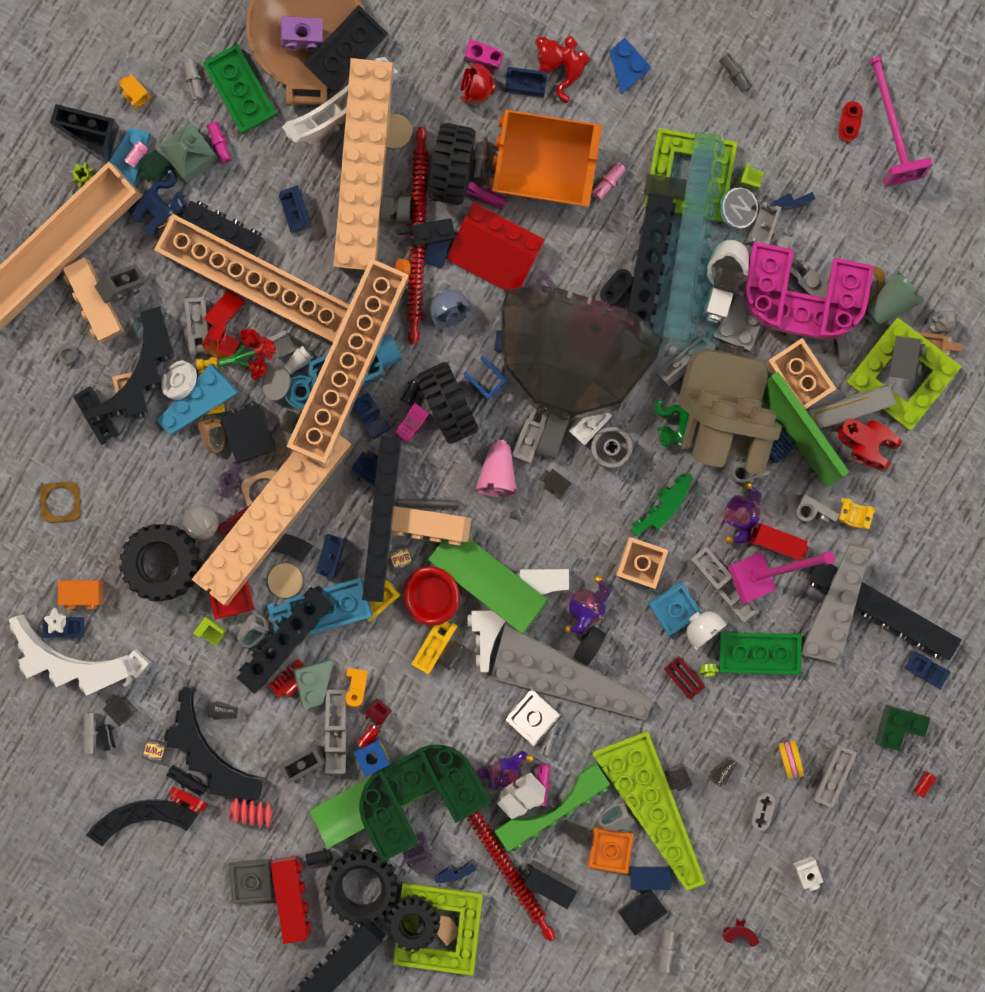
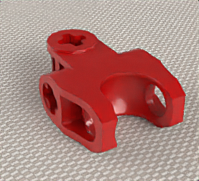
M849 419L838 429L837 433L842 443L853 448L851 457L864 466L883 472L889 468L890 462L879 453V445L897 450L903 442L888 427L874 420H869L867 425H864L856 419Z

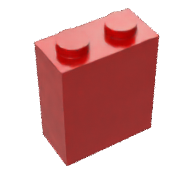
M764 524L754 526L748 542L793 560L805 558L809 546H806L808 541Z

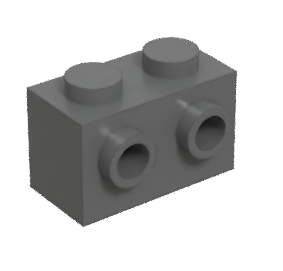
M134 264L104 275L94 287L105 304L111 301L116 303L127 295L132 297L140 292L139 288L146 282V279L138 266Z
M896 336L889 377L916 380L917 376H921L922 364H919L920 356H924L926 344H923L922 339Z
M316 743L285 760L278 767L288 784L293 781L296 784L304 780L307 773L312 771L314 774L323 769L326 759Z

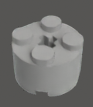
M617 427L604 428L591 441V456L598 465L604 468H617L629 459L632 453V441L623 430ZM609 443H611L612 446H616V449L613 450V453H610V450H606V447L609 446Z

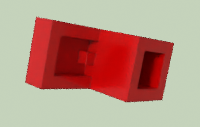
M218 322L216 328H210L202 342V346L207 353L218 360L234 355L240 348V340L227 335L226 324Z

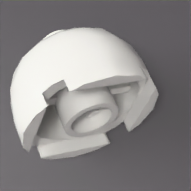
M706 611L702 614L697 612L689 619L691 623L687 627L688 640L698 650L719 633L727 623L712 611Z

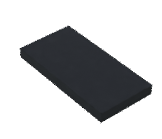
M358 5L303 65L334 93L349 77L351 58L365 60L386 38L388 33Z

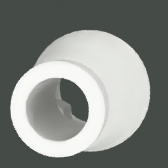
M303 345L301 348L298 347L284 365V368L292 375L297 370L308 365L314 356Z

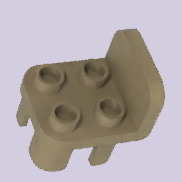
M700 349L690 357L678 402L679 406L690 414L681 448L687 450L690 447H694L692 457L695 460L707 465L723 467L728 454H732L746 459L745 469L749 473H765L774 440H779L782 426L775 421L776 412L762 408L761 401L768 373L766 367L761 362L752 357L713 349Z

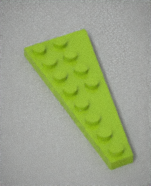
M648 730L592 751L597 762L685 889L688 891L706 884Z

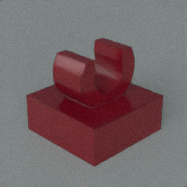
M376 698L365 712V719L368 720L370 717L375 721V727L381 726L392 710Z

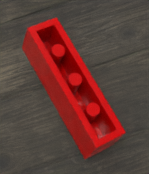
M297 855L273 859L271 870L283 944L307 941L310 936L309 934L312 933L311 921H307L306 916L309 913L308 902L304 901L303 893H306L305 882L301 881L300 873H303L302 862L298 861Z

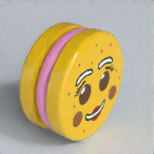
M790 740V743H779L788 780L798 776L804 777L805 774L796 741Z

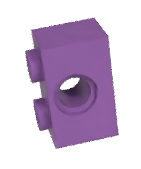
M281 17L280 48L287 50L306 49L307 51L314 52L322 45V19ZM297 33H303L306 37H299Z

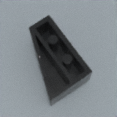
M55 104L50 120L54 130L107 164L119 130L115 119Z

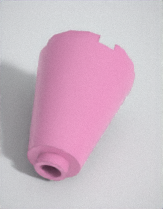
M495 440V443L490 444L476 485V491L479 494L491 497H499V494H505V497L516 495L511 447L504 440Z

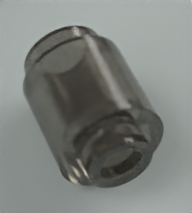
M453 639L440 655L439 659L442 660L440 665L449 671L451 668L456 669L466 654L465 650L467 648Z

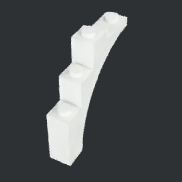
M386 57L376 58V59L374 60V61L389 62V61L386 59ZM395 68L393 72V77L398 73ZM348 86L313 111L286 122L282 128L285 130L287 137L295 143L305 141L313 144L319 142L333 126L343 124L346 121Z
M520 569V574H516L541 595L553 591L569 590V569ZM472 610V615H468V627H472V631H480V635H476V647H480V655H476V667H480V672H489L492 647L501 627L505 623L502 618L491 610Z
M24 614L9 619L10 630L16 635L19 642L18 647L25 655L24 658L18 661L20 663V671L26 676V679L46 670H49V678L56 687L78 678L79 687L87 696L135 674L128 655L100 662L71 658L54 650L42 641L31 628Z

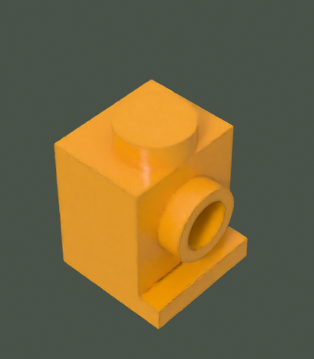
M132 74L120 80L119 85L124 90L122 92L123 96L136 110L151 98L148 91Z

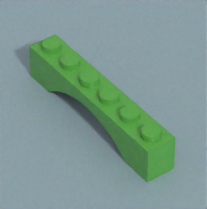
M595 761L578 773L572 790L555 808L533 817L509 818L495 827V833L508 852L510 850L516 851L524 845L523 842L528 838L533 840L541 834L540 830L545 827L549 829L557 824V819L564 816L566 818L574 812V808L578 805L582 807L591 801V797L595 794L601 795L608 790L607 786L610 783Z

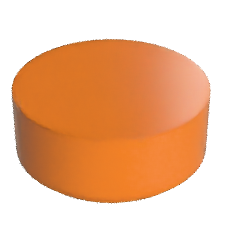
M398 259L394 269L410 275V262L407 259Z

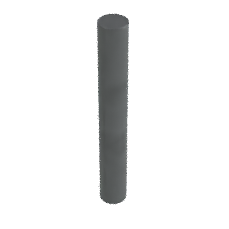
M398 498V506L459 508V500Z

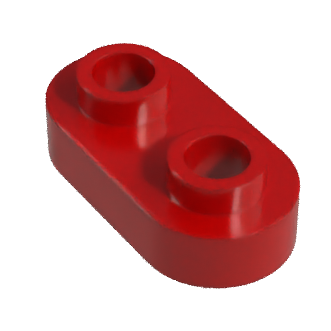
M848 102L842 108L837 134L843 142H852L859 134L863 108L858 102ZM854 108L856 110V114H852L850 112V109ZM846 128H851L852 134H848Z
M173 786L168 792L171 795L170 800L180 805L183 801L189 804L188 809L198 814L200 810L204 812L208 805L206 802Z

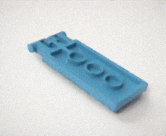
M362 577L323 588L337 602L308 635L373 617L370 602L362 600L364 585ZM304 594L285 599V604L275 606V603L268 604L267 608L271 622L277 620L280 622L284 617L288 619L292 614L291 608L297 602L301 604L305 599ZM308 603V611L315 613V606ZM295 618V626L302 628L301 620ZM277 625L273 626L275 633L279 629ZM282 633L281 636L283 642H285V637H288V635Z

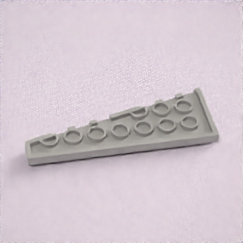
M506 622L491 679L647 721L652 699L633 689L630 690L624 687L615 679H609L602 675L600 671L585 666L572 656L546 645V642L538 641L529 636L527 632L522 635Z

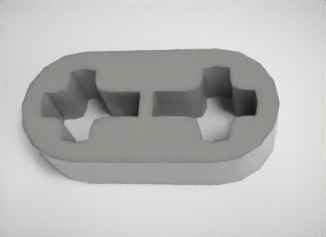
M769 792L759 793L755 800L751 824L758 831L766 830L769 827L775 808V798ZM766 796H768V799L771 801V803L766 804L765 809L763 810V803L761 802V799H765ZM761 813H763V819L765 820V823H761L760 826H758V823L755 820L756 818L759 819Z

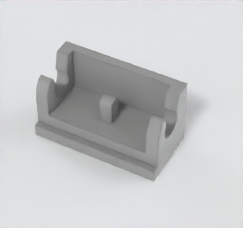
M768 203L758 206L757 216L751 226L746 241L747 244L753 245V242L770 243L781 207H770Z

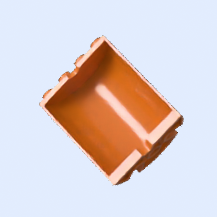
M505 110L504 115H500L499 127H502L501 135H497L495 147L499 152L498 156L494 155L492 170L495 171V176L490 177L489 188H493L492 192L589 207L602 125Z

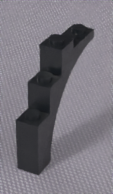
M160 307L140 312L143 324V345L135 370L126 384L113 397L99 406L83 411L87 422H101L103 417L111 415V418L123 415L124 411L127 412L129 418L133 417V420L142 419L145 417V414L149 413L142 390L152 391L158 389V385H161V380L155 361L159 360L160 363L167 362L174 356Z
M184 686L178 694V702H181L180 710H177L175 722H178V725L173 724L165 731L164 741H167V747L191 750L186 756V764L189 765L188 770L212 774L207 782V788H210L209 794L259 800L262 792L263 777L248 774L233 767L212 749L202 734L196 718L194 686Z

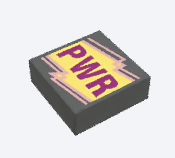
M408 546L389 552L394 571L414 565Z
M147 738L142 758L161 764L167 743Z

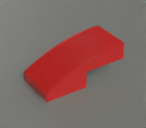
M228 290L203 319L214 328H216L218 322L227 324L239 312L245 301Z

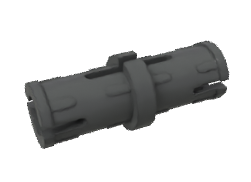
M730 53L719 60L729 74V79L736 83L742 94L753 86L743 73V68L736 64Z

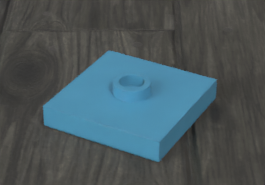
M682 581L647 602L668 636L691 623L689 619L695 613L699 612L702 614Z

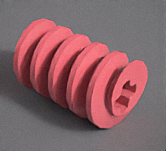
M235 797L231 804L228 822L231 821L232 817L234 818V823H238L242 819L243 825H246L248 820H250V826H254L256 821H258V827H262L266 822V828L269 829L273 809H271L269 802L264 808L262 801L255 806L254 800H251L250 804L247 805L246 799H243L241 804H239L238 798Z

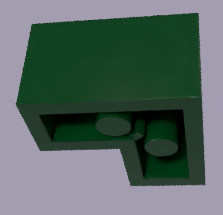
M885 704L875 743L900 751L905 732L922 737L926 736L930 717Z

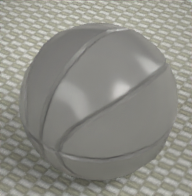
M206 505L191 507L183 518L185 532L196 540L211 538L219 526L218 515L212 508Z

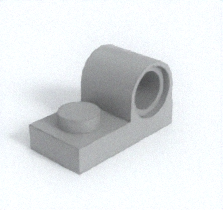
M805 494L800 496L793 510L795 518L799 521H810L816 514H819V519L829 523L830 521L836 522L840 514ZM803 506L809 509V515L805 518L800 514Z

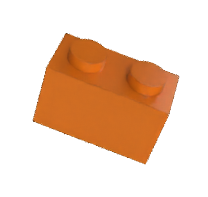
M103 580L58 581V605H64V609H77V605H85V609H97V605L103 604Z

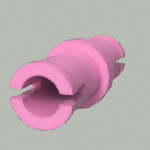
M619 162L615 163L607 175L604 174L602 176V181L591 192L595 198L598 196L597 200L601 201L606 193L616 186V181L626 171L623 165L619 166Z

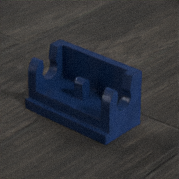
M507 67L505 92L544 98L548 72Z
M296 185L280 191L279 198L290 233L311 228L312 225L299 186Z
M326 534L315 571L317 574L335 578L345 546V538Z

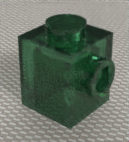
M156 149L150 155H145L139 165L142 170L140 174L148 182L151 180L153 182L161 180L167 175V169H173L171 164Z

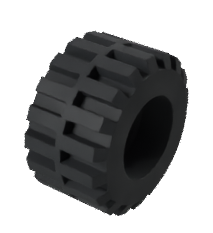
M418 895L406 896L403 900L400 899L393 907L388 916L387 927H389L388 935L393 937L391 941L393 943L397 942L398 948L401 949L403 946L406 948L405 951L410 952L411 949H414V952H416L420 948H427L428 944L433 942L440 928V914H437L438 909L432 906L433 902L431 900L428 902L425 900L426 897L418 898ZM408 913L420 915L425 922V929L420 933L409 932L403 925V916Z

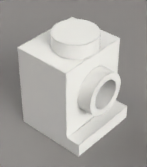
M812 856L793 863L801 886L804 889L808 888L809 891H813L820 887L819 884L823 883L816 860ZM809 873L814 874L812 878L807 879Z

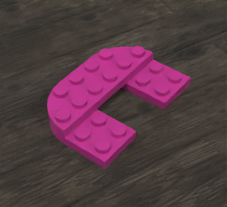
M753 242L748 275L744 284V300L749 312L760 324L775 331L814 339L830 340L849 333L862 319L868 304L874 265L833 258L826 298L787 291L794 249Z

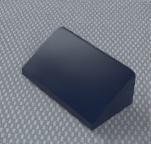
M670 866L630 867V889L672 890Z

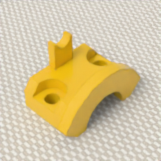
M842 498L838 521L851 529L856 527L868 530L876 509L871 506H861L853 503L850 499Z

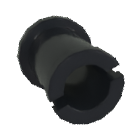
M413 379L410 382L408 381L409 385L402 398H400L401 401L412 406L419 390L422 391L419 383Z
M111 724L99 726V731H97L101 736L103 751L116 748L112 732L114 727H111Z
M323 848L322 851L306 853L308 866L324 862L329 864V861H332L330 849Z

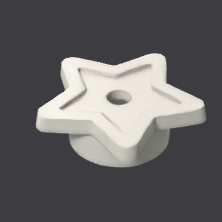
M53 608L50 616L44 617V620L48 623V633H53L55 630L63 633L66 616L58 613L57 609Z

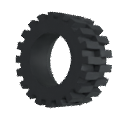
M357 849L353 850L351 854H348V852L344 854L340 860L338 859L334 863L325 883L326 903L328 906L331 905L332 914H338L340 916L338 920L344 922L345 919L350 921L348 924L350 926H354L359 921L363 923L367 918L374 924H376L377 919L382 920L385 918L386 913H389L392 909L398 890L397 874H394L393 865L389 866L388 860L382 863L376 851H374V854L369 853V849H363V852H358ZM358 868H365L374 872L381 882L382 890L379 897L372 903L364 905L356 904L349 900L343 890V879L347 873Z

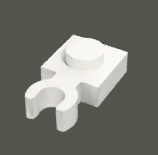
M136 649L128 656L135 674L126 678V682L123 684L124 687L132 682V676L138 678L151 663Z

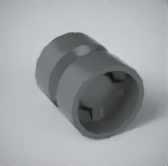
M383 195L381 221L393 222L397 219L400 223H410L411 196H399L396 199L394 195Z

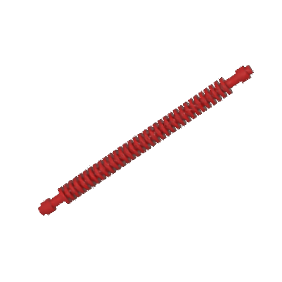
M418 127L415 135L417 150L413 151V155H415L412 162V186L414 187L411 189L413 191L411 192V212L413 213L410 216L413 218H410V222H412L410 227L426 223L427 209L425 207H427V203L424 202H427L425 197H427L428 172L426 171H428V167L426 166H428L429 152L425 151V141H427L425 127ZM413 233L410 234L411 239H414ZM425 245L409 246V248H412L409 249V253H411L409 254V258H411L409 259L411 266L410 274H412L409 275V279L412 280L408 281V284L411 285H408V289H410L408 294L410 296H407V299L411 301H407V305L411 306H407V310L411 311H407V315H410L407 317V320L411 321L408 340H410L412 345H417L418 341H420L418 321L423 320V317H419L423 316V312H420L423 310V307H421L423 302L420 301L423 300V296L419 295L424 293V291L420 290H424V286H421L424 285V281H422L424 279V270H422L424 265L421 264H425V260H422L425 259V255H423L425 254Z
M480 810L470 815L466 820L470 822V826H473L472 829L475 831V834L479 835V840L482 839L480 842L484 844V848H487L486 851L490 853L489 856L493 857V862L498 866V870H501L500 873L504 875L503 878L507 879V884L512 888V892L515 893L514 895L518 897L517 899L521 906H523V909L526 910L527 915H529L528 917L532 919L533 924L538 923L542 929L541 933L546 940L548 939L549 942L553 941L556 938L555 931L545 921L546 913L543 912L542 907L540 908L537 899H534L535 896L532 894V891L524 886V879L520 877L521 874L517 868H514V863L509 859L508 854L506 855L507 852L503 850V846H500L501 843L495 837L494 832L491 833L493 830L489 828V824H486L487 821L484 819V816L480 815Z

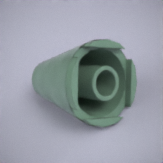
M897 270L867 307L866 311L868 313L865 316L872 324L876 322L880 325L921 304L924 299L921 295H917L915 287Z

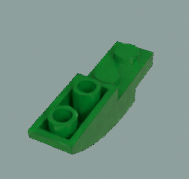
M682 473L674 480L676 484L671 488L666 486L658 492L660 496L657 500L661 506L658 507L656 504L647 511L649 515L645 519L640 517L631 524L633 528L630 531L635 537L651 525L655 530L660 529L674 515L690 487L693 477L690 473L686 476Z

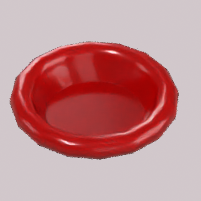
M435 566L421 567L412 572L405 581L402 592L403 603L408 614L418 623L427 626L441 625L449 621L457 612L460 602L459 587L454 577L446 570Z

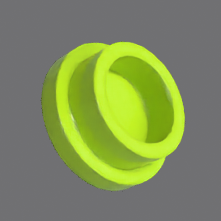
M716 664L700 666L699 675H703V678L716 677V673H719Z

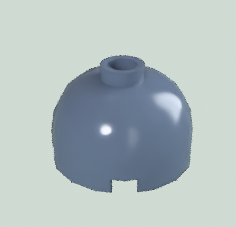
M455 290L439 291L433 298L429 309L433 323L438 328H442L441 324H447V327L453 326L467 317L466 312L468 310L471 312V307L465 296Z

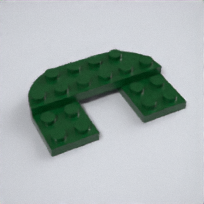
M446 745L424 746L378 770L368 779L359 800V812L362 823L382 863L420 843L401 806L427 791L437 787L455 823L492 804L473 764L462 752Z

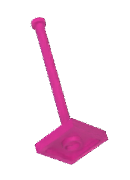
M875 57L870 60V64L874 67L901 163L900 165L890 167L883 179L884 187H889L924 178L933 166L931 157L913 162L908 161L882 69V57Z
M827 551L820 556L768 569L763 553L759 552L727 567L742 604H745L776 590L772 579L773 576L820 564H832L835 557L832 552Z

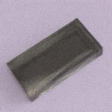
M647 174L643 195L652 193L674 197L673 200L683 201L687 180Z

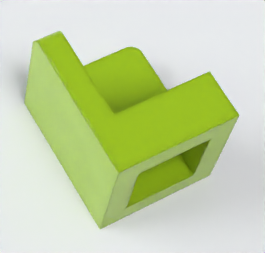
M747 163L743 168L738 187L757 193L761 187L760 183L764 172L750 168L751 164Z
M206 616L193 634L199 638L203 637L216 646L228 630L210 616Z

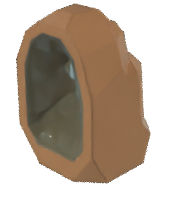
M217 418L201 420L198 423V429L202 442L210 453H219L226 443L222 420Z

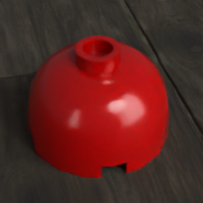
M470 62V69L466 68L462 77L460 90H464V97L460 96V99L468 104H481L489 98L490 94L494 93L496 84L493 82V76L486 66Z

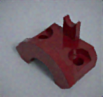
M737 918L735 927L726 926L723 929L722 938L727 943H732L733 939L737 936H744L747 938L749 946L755 947L759 944L756 934L751 929L744 927L745 919L739 921Z

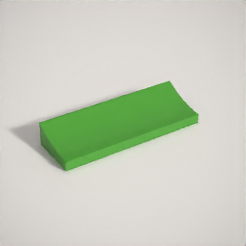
M777 371L767 380L762 398L768 407L777 413L776 418L792 436L797 448L824 486L828 488L847 475L849 471Z
M468 538V542H461V545L448 544L449 539H443L428 559L429 562L438 568L446 570L454 577L457 584L523 635L548 605V600Z
M370 777L309 810L327 849L365 828L360 817L359 800L364 789L363 787ZM433 788V789L427 791L426 793H424V794H422V795H420V796L414 798L413 800H411V801H409V802L403 804L401 807L403 808L404 806H406V805L412 803L413 801H415V800H417V799L423 797L424 795H426V794L432 792L433 790H435V788Z

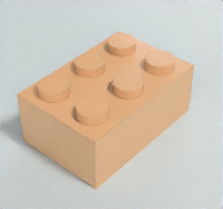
M803 338L765 362L772 375L777 371L780 373L804 409H807L836 389Z

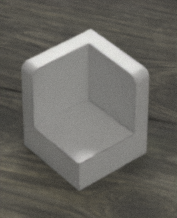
M286 330L267 339L274 342L276 347L275 356L279 360L296 351V347Z

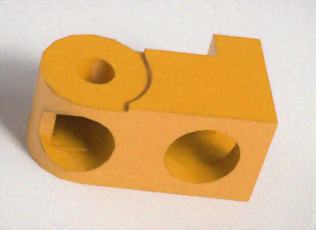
M347 669L346 679L351 680L350 690L346 694L345 702L351 709H357L363 703L368 671Z

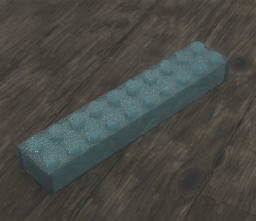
M695 132L664 337L670 341L692 343V340L697 337L698 327H696L695 321L700 318L701 312L698 302L699 299L703 298L704 287H702L701 283L707 274V267H705L704 263L705 258L709 259L710 255L708 238L712 239L713 235L711 219H715L716 216L714 199L719 196L720 186H718L717 180L722 177L723 171L720 161L721 158L725 157L726 152L724 141H722L720 135Z

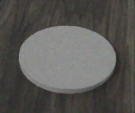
M275 366L266 373L263 380V391L267 398L277 401L286 396L291 385V377L288 370L282 366Z

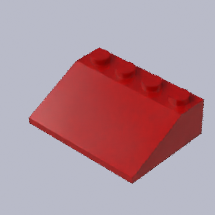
M473 202L446 256V260L517 296L545 243V239Z

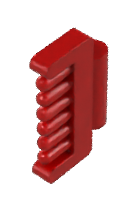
M296 659L295 663H292L294 669L305 666L300 659ZM291 666L288 667L289 671L285 669L284 673L280 674L281 677L278 676L277 680H273V683L269 684L270 689L278 697H282L285 693L288 697H291L298 691L294 671Z

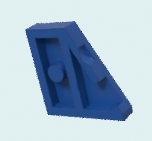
M623 38L609 52L621 94L626 92L651 70V66L626 38Z

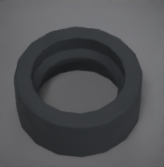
M591 626L576 649L573 658L588 666L600 649L606 633L595 626Z

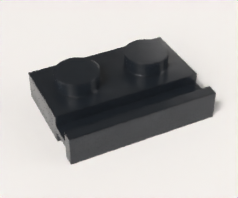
M653 890L643 891L617 910L634 936L668 913Z

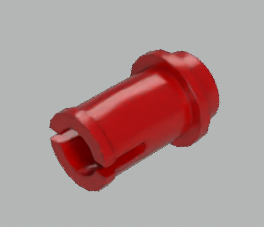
M370 724L363 736L358 738L357 744L361 748L370 745L381 730Z
M928 771L922 774V779L913 790L922 798H925L932 785L937 783V777Z

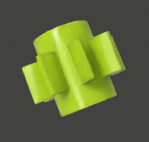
M86 162L83 166H79L76 163L74 171H70L74 175L71 181L73 183L78 182L79 188L85 185L95 172L94 168L88 169L89 165ZM85 173L87 174L86 177L83 176L82 178H80V175H81V174H82V175H84Z

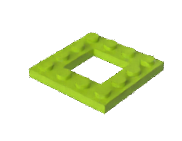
M658 128L644 208L646 209L649 193L674 197L673 203H676L674 214L723 222L720 215V200L730 188L738 142ZM674 153L713 160L707 198L668 191Z
M896 317L846 382L858 392L871 391L884 386L876 377L893 356L896 336L922 339L923 344H926L924 356H920V362L931 369V372L907 402L892 391L896 404L882 409L911 431L962 366Z
M403 882L402 900L406 896L418 895V898L424 896L426 897L425 900L428 902L431 900L433 902L432 906L437 907V909L460 912L456 951L427 947L425 949L420 948L416 952H414V949H411L409 952L405 951L406 948L403 946L401 949L398 948V943L396 942L393 965L474 976L483 893ZM416 913L405 914L402 918L404 927L409 932L418 933L420 915Z

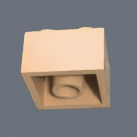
M628 537L615 575L656 589L669 550Z

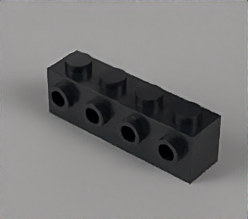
M190 201L182 219L256 257L259 256L266 243L264 238L261 237V232L253 228L250 231L243 228V223L236 219H233V221L226 219L227 215L218 210H215V212L208 210L209 206L201 201H197V203Z

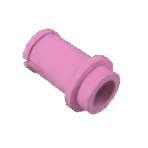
M139 141L137 144H133L134 148L124 159L133 168H135L144 154L147 155L146 151L148 148Z

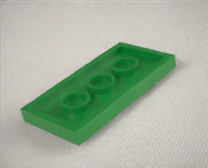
M238 43L203 62L206 71L242 135L277 116Z
M719 632V673L801 675L802 634Z

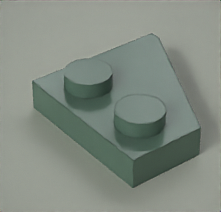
M331 659L293 669L303 709L324 703L333 665Z

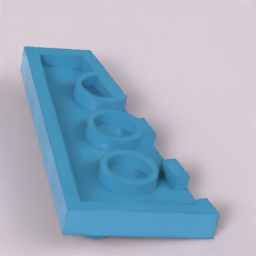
M130 127L111 158L110 163L114 164L125 175L127 180L136 186L145 154L136 164L135 168L125 162L124 159L134 148V143L137 144L139 141L147 147L151 134Z
M210 364L196 378L194 388L188 396L182 400H176L157 419V422L169 435H174L193 423L194 420L206 415L215 407L224 404L228 399L240 393L214 364Z

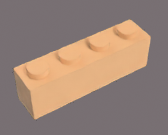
M82 258L64 267L65 274L63 277L68 286L71 285L74 290L72 293L74 300L77 304L80 303L83 308L81 311L83 318L86 322H90L92 327L90 332L93 338L104 343L124 333L111 303L105 304L94 287L99 282V279L90 261Z
M394 506L392 534L404 536V532L411 533V538L423 539V535L430 536L429 540L442 542L443 538L449 539L448 544L461 545V542H468L472 518Z

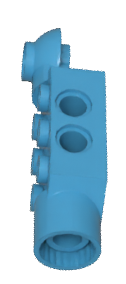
M391 334L383 337L362 387L382 378L384 368L402 360ZM328 354L309 363V377L300 375L291 379L290 389L285 396L291 406L300 409L304 408ZM300 388L307 390V394L302 398L296 396V392Z

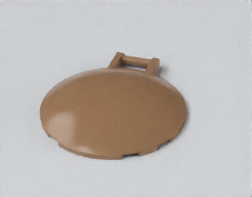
M360 0L250 1L246 15V35L250 50L257 63L269 76L286 85V106H292V104L321 106L327 102V87L303 65L314 52L307 51L306 49L287 50L280 48L281 17L322 19L324 42L358 5L364 9ZM297 33L299 37H306L303 33ZM292 89L320 90V97L292 96Z

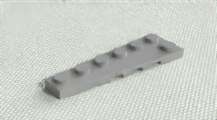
M776 232L769 245L791 249L795 239ZM744 286L731 305L727 317L721 322L713 335V338L750 352L761 324L751 315L746 306Z
M849 543L827 595L824 597L822 606L815 617L812 628L809 630L804 641L801 655L840 664L870 552L869 547Z

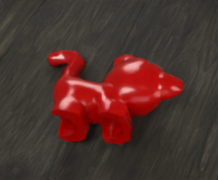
M571 35L565 38V46H561L556 40L538 37L535 41L538 48L539 71L548 72L547 74H549L553 69L564 64L567 79L557 85L556 95L560 101L568 103L570 97L564 93V89L570 87L576 80L581 78L585 66L590 62V58L583 50L578 53L576 52L575 48L578 43Z

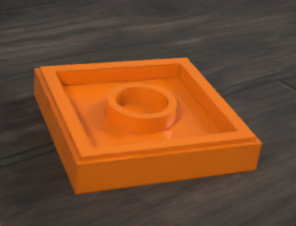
M594 826L588 868L628 874L634 833L620 830L606 831L601 827Z

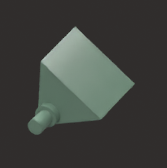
M191 122L159 145V148L187 183L219 160Z

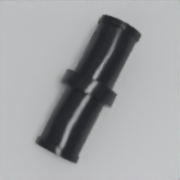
M172 765L168 771L169 773L166 774L167 777L181 784L183 789L187 788L199 797L207 789V785L193 778L191 773L187 774L175 767V765Z

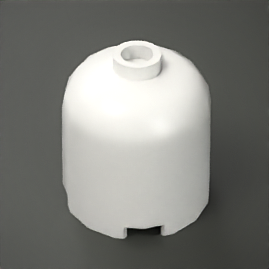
M736 240L720 242L714 248L707 266V276L715 287L733 290L739 288L745 282L750 261L747 248Z

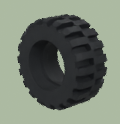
M450 123L441 124L436 140L429 180L428 197L432 201L453 205L463 204L475 144L476 131L473 128Z
M442 362L418 374L416 377L447 443L453 444L478 431L479 427L447 362Z
M152 524L138 529V532L132 533L128 537L130 540L125 542L122 547L124 552L120 554L119 560H122V566H119L120 572L124 574V577H122L124 583L129 584V589L132 592H136L143 599L146 598L149 601L155 602L178 598L188 592L190 587H193L195 582L192 578L199 571V565H201V559H199L198 555L200 550L196 548L195 540L189 537L185 530H181L174 525ZM158 543L171 546L177 553L179 560L176 574L164 582H158L149 578L143 567V557L146 550Z

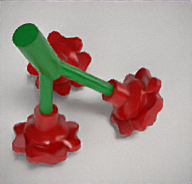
M242 329L240 331V338L243 340L241 347L234 355L218 359L217 363L219 367L234 363L245 366L246 369L251 371L250 377L256 381L259 377H263L266 374L268 368L265 364V359L261 356L253 362H244L240 359L255 354L256 356L262 354L268 360H272V355L276 353V347L274 342L267 340L266 337H261L260 340V335L255 329ZM249 346H250L252 349L254 348L253 351H250V352H247V353H244V354H241V355H240V353H241L244 349H247Z

